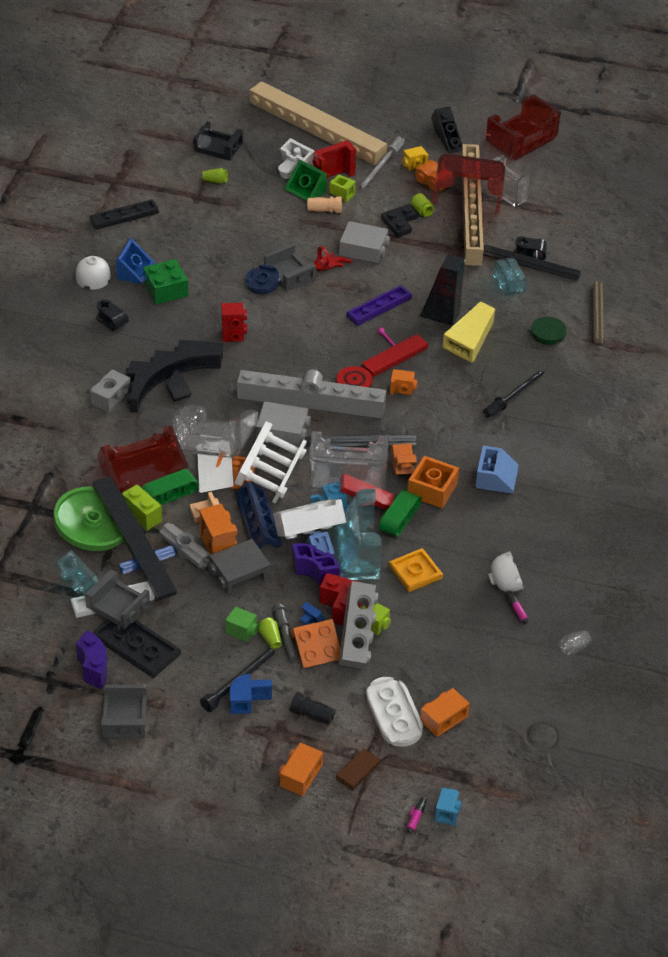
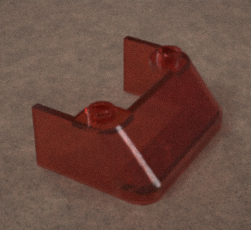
M443 154L438 161L432 203L438 204L440 187L450 188L453 186L455 176L487 180L488 191L492 195L498 196L496 212L500 213L505 185V165L501 161Z

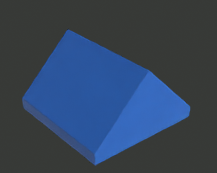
M132 238L127 241L116 259L117 279L141 284L144 281L143 267L152 265L155 261Z

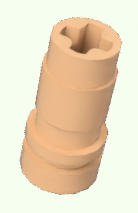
M342 197L308 198V211L342 213Z

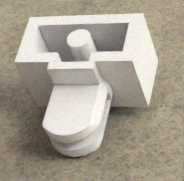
M290 138L280 148L284 162L278 169L283 179H290L299 159L313 166L314 150Z

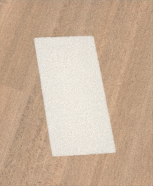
M230 440L197 446L199 492L233 487ZM226 454L227 456L222 458L219 467H216L219 455Z

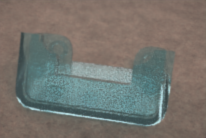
M362 489L358 491L344 510L346 523L335 525L341 577L351 580L380 579L381 538L376 533L365 532L368 527L374 528L375 489Z

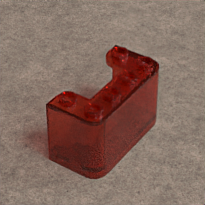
M532 94L522 101L520 114L503 123H500L501 118L497 114L487 118L486 141L513 160H518L557 137L561 111L535 94Z

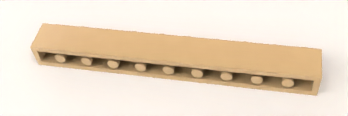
M262 81L249 90V103L332 145L348 140L356 148V157L374 166L387 154V143Z
M463 144L461 167L465 265L482 266L484 247L479 145Z

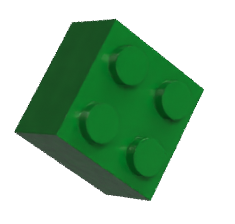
M176 259L143 267L144 284L155 304L189 296L188 279Z

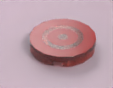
M357 366L346 367L337 374V383L368 388L372 386L373 377L365 368Z

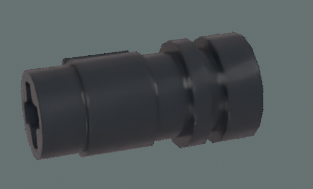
M297 692L292 699L289 711L330 725L335 716L336 709L328 707V705L311 700V697H305L304 694Z

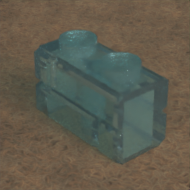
M515 258L497 260L495 268H493V276L498 278L500 289H504L507 295L525 292L527 279Z

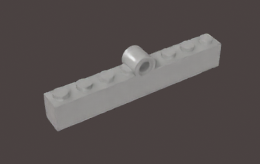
M241 370L237 381V398L266 401L382 419L386 403V390L322 381V374L317 370L306 371L304 378Z

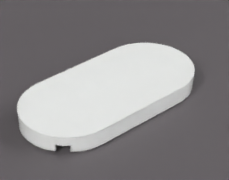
M380 677L373 680L366 691V700L383 739L394 746L400 747L416 743L422 735L423 724L405 684L394 680L392 677Z

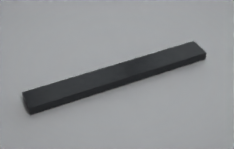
M109 476L93 481V488L157 600L160 601L177 595L174 584L112 477Z

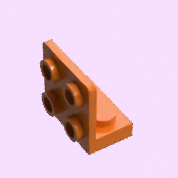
M333 619L296 627L290 631L291 639L296 640L303 668L339 660L340 645Z

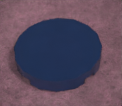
M259 265L258 268H252L247 273L245 280L247 288L252 293L267 294L279 286L281 279L279 272L274 266Z

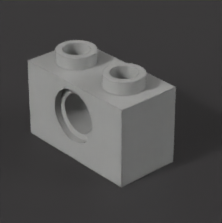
M111 370L90 390L91 404L110 412L130 393V377Z

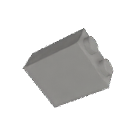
M349 221L340 240L339 255L379 263L381 257L385 256L386 246L390 244L388 229Z
M264 401L256 426V439L267 421L273 424L270 432L273 433L272 435L296 447H300L302 440H305L307 436L306 427H310L311 416H308V408Z

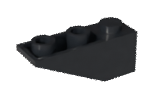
M451 107L435 109L431 120L435 132L449 153L462 151L463 143Z

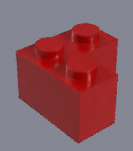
M326 573L320 586L319 603L332 606L333 622L343 626L348 587L355 580ZM357 603L359 608L361 607L362 603Z

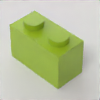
M135 485L122 493L138 524L146 531L162 522V506L139 485Z

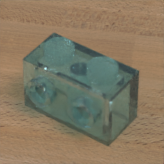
M72 550L56 562L61 570L60 576L66 582L70 580L73 583L71 587L78 595L82 593L85 596V593L99 581L96 575Z

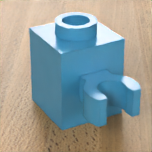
M340 482L323 485L322 496H310L311 503L322 500L341 499L343 509L346 511L347 494L340 491Z

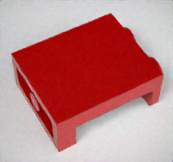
M346 140L314 151L313 167L327 173V178L343 172L349 177L355 176L356 148Z

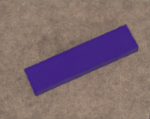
M400 285L346 312V317L356 326H359L412 299V294Z

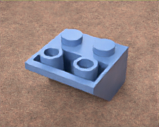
M483 445L475 488L513 494L519 464L502 448Z

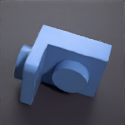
M313 532L306 540V544L315 545L318 550L325 553L328 551L331 555L335 554L328 532Z

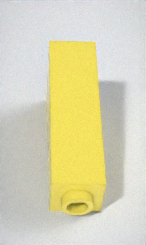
M480 301L444 334L443 348L472 363L494 322L495 308Z

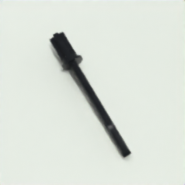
M538 371L504 398L496 397L494 402L483 410V414H486V418H490L499 410H505L507 408L506 402L541 377L545 372Z

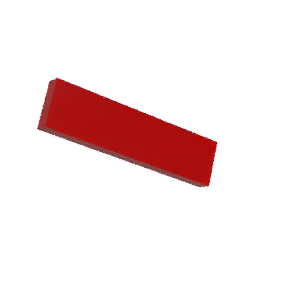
M416 334L362 362L361 368L368 370L372 377L428 349V343Z

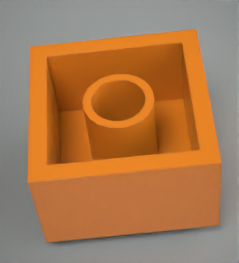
M423 456L408 480V491L421 496V501L443 509L458 484L459 468Z
M222 504L199 509L200 538L208 553L214 554L237 545L235 536L238 535L236 525L231 523L230 513L228 510L225 511Z

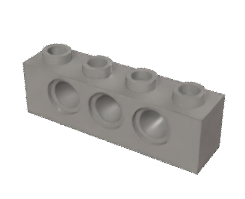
M352 581L348 587L338 665L363 669L370 662L371 651H368L369 643L371 644L373 640L371 624H374L376 612H373V606L377 604L378 593L375 592L376 585ZM357 603H363L366 609H360ZM355 622L362 623L364 628H357ZM353 641L359 642L360 645H361V648H360V649L355 648V647L353 646L352 642H353Z

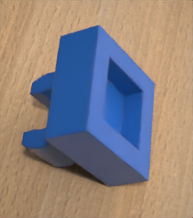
M308 602L301 607L304 612L300 619L303 622V626L326 621L322 612Z

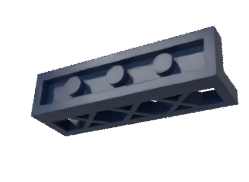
M247 481L235 494L249 540L253 539L259 549L266 543L279 548L282 542L277 534L275 520L265 489Z

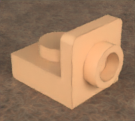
M212 492L208 493V500L189 504V510L195 523L200 522L199 509L219 504L218 499L214 498Z

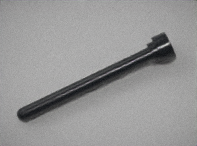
M273 648L267 649L218 691L202 697L200 704L204 710L212 712L216 709L219 700L230 692L232 682L242 675L253 673L275 654V650Z

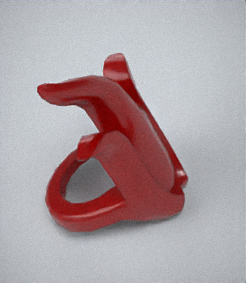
M319 246L314 265L317 271H323L335 267H343L342 263H352L353 260L341 256L334 257L332 251L329 255L324 246Z

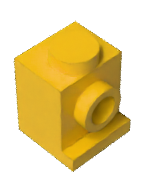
M422 146L404 150L402 164L408 171L414 170L427 162L429 155Z

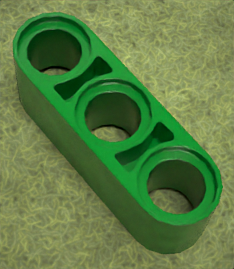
M183 469L145 484L142 489L162 506L194 493L198 489L199 483L188 469Z
M403 489L383 515L379 524V530L398 537L418 510L422 497Z

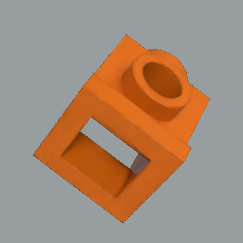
M393 369L390 395H394V393L412 395L413 390H417L418 380L414 379L415 372Z

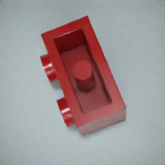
M243 302L221 303L222 342L244 341V334H247V323H244L247 320V310L243 309Z

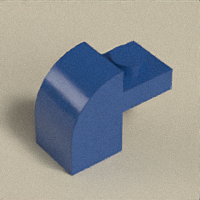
M250 674L236 678L230 687V714L252 713V700L272 699V680H251Z

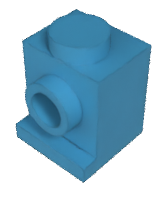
M442 787L436 806V822L456 826L462 801L458 800L459 791Z

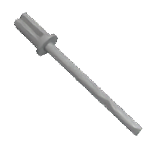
M398 136L391 145L387 146V154L360 185L362 189L366 187L390 156L395 157L398 154V150L404 144V138Z

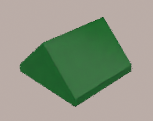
M299 159L284 189L308 201V198L320 197L326 193L327 173Z

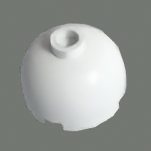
M89 256L82 259L76 267V281L83 288L88 286L92 290L100 289L106 286L108 280L111 279L109 266L103 258Z
M510 551L494 559L491 565L492 573L489 574L492 585L496 584L504 592H516L524 589Z

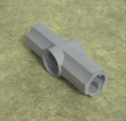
M167 523L163 526L159 533L160 537L177 550V555L180 558L190 560L198 568L204 569L208 566L211 554L194 541L192 534L182 532L174 524Z

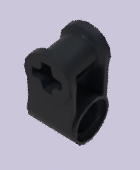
M524 236L516 238L515 253L520 254L522 251V255L540 260L546 258L547 243L545 240Z
M103 299L97 302L98 313L96 318L111 331H116L129 322L127 313L111 301Z

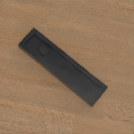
M151 199L90 215V221L97 230L159 214V208L154 200Z

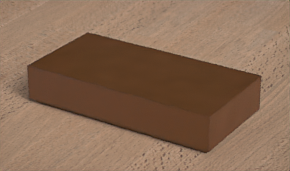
M363 748L336 774V779L353 791L380 765V759Z

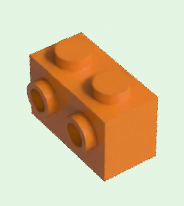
M452 688L447 692L441 693L434 701L426 703L421 708L420 720L436 737H439L469 716L470 703Z
M300 742L297 748L292 749L286 765L283 764L279 770L280 787L304 796L323 766V752Z

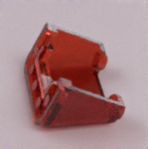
M172 425L164 427L163 433L158 435L154 433L151 438L119 448L116 445L113 449H111L110 445L100 447L97 456L105 475L112 477L121 495L135 485L142 487L151 481L188 468V463Z

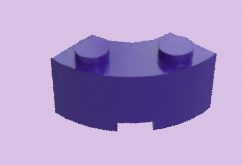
M292 544V563L296 575L310 576L318 582L319 586H321L326 573L340 576L339 563L328 551L325 553L318 550L317 546L310 544Z
M86 630L76 643L77 660L83 663L84 682L103 689L108 678L106 649L102 641L95 634Z

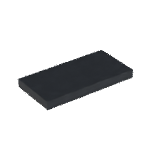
M106 620L92 632L102 641L105 647L153 679L181 655V649L137 620L130 623L125 629L110 620Z

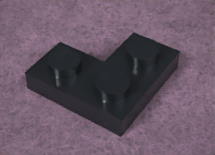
M411 204L381 213V219L396 237H401L412 233V227L408 222L418 219V212Z

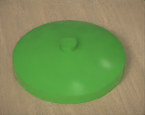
M80 487L70 490L57 501L53 514L54 526L58 534L71 545L89 551H104L117 547L124 542L93 487Z

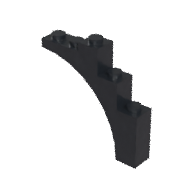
M179 340V345L175 347L174 352L155 350L154 357H151L150 362L131 361L130 367L126 368L125 376L130 377L131 393L127 395V404L130 405V412L138 413L140 405L147 394L155 386L170 378L175 369H178L180 373L198 369H221L223 343Z

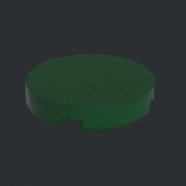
M554 317L538 318L531 326V335L542 344L553 345L558 341L562 342L566 337V325Z

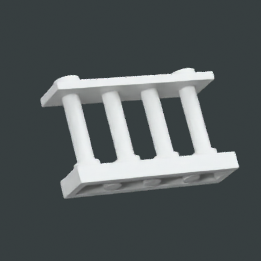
M266 421L234 483L242 486L244 480H251L275 492L276 495L272 502L276 504L279 497L282 499L287 490L284 486L298 458L302 460L306 452L304 446L307 441L303 440L298 448L272 435L273 433L270 432L273 424ZM271 442L295 454L293 461L266 448V445L263 443ZM263 454L289 467L287 473L260 461L257 455ZM257 467L283 481L278 486L252 473L253 471L250 468Z

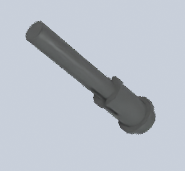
M276 604L273 606L272 615L275 617L278 629L282 633L289 661L293 662L297 660V656L289 632L290 623L286 614L288 610L283 604Z

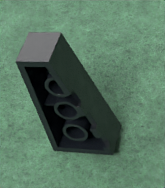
M447 255L440 267L420 317L451 326L454 325L460 314L464 258Z

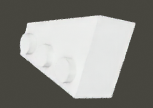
M341 499L322 500L273 513L278 536H285L286 539L295 538L298 533L310 534L315 532L316 529L321 528V530L332 528L333 525L346 523Z

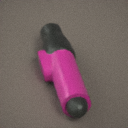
M512 591L506 592L513 611L516 612L522 623L527 624L528 616L520 605L519 600Z
M421 797L417 805L411 809V818L406 827L408 833L415 831L425 810L427 799Z

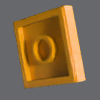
M423 548L388 563V567L408 592L443 579V573Z

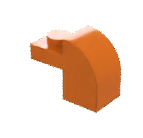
M412 443L392 445L390 450L394 474H413L415 471L414 465L417 460L416 454L413 455Z

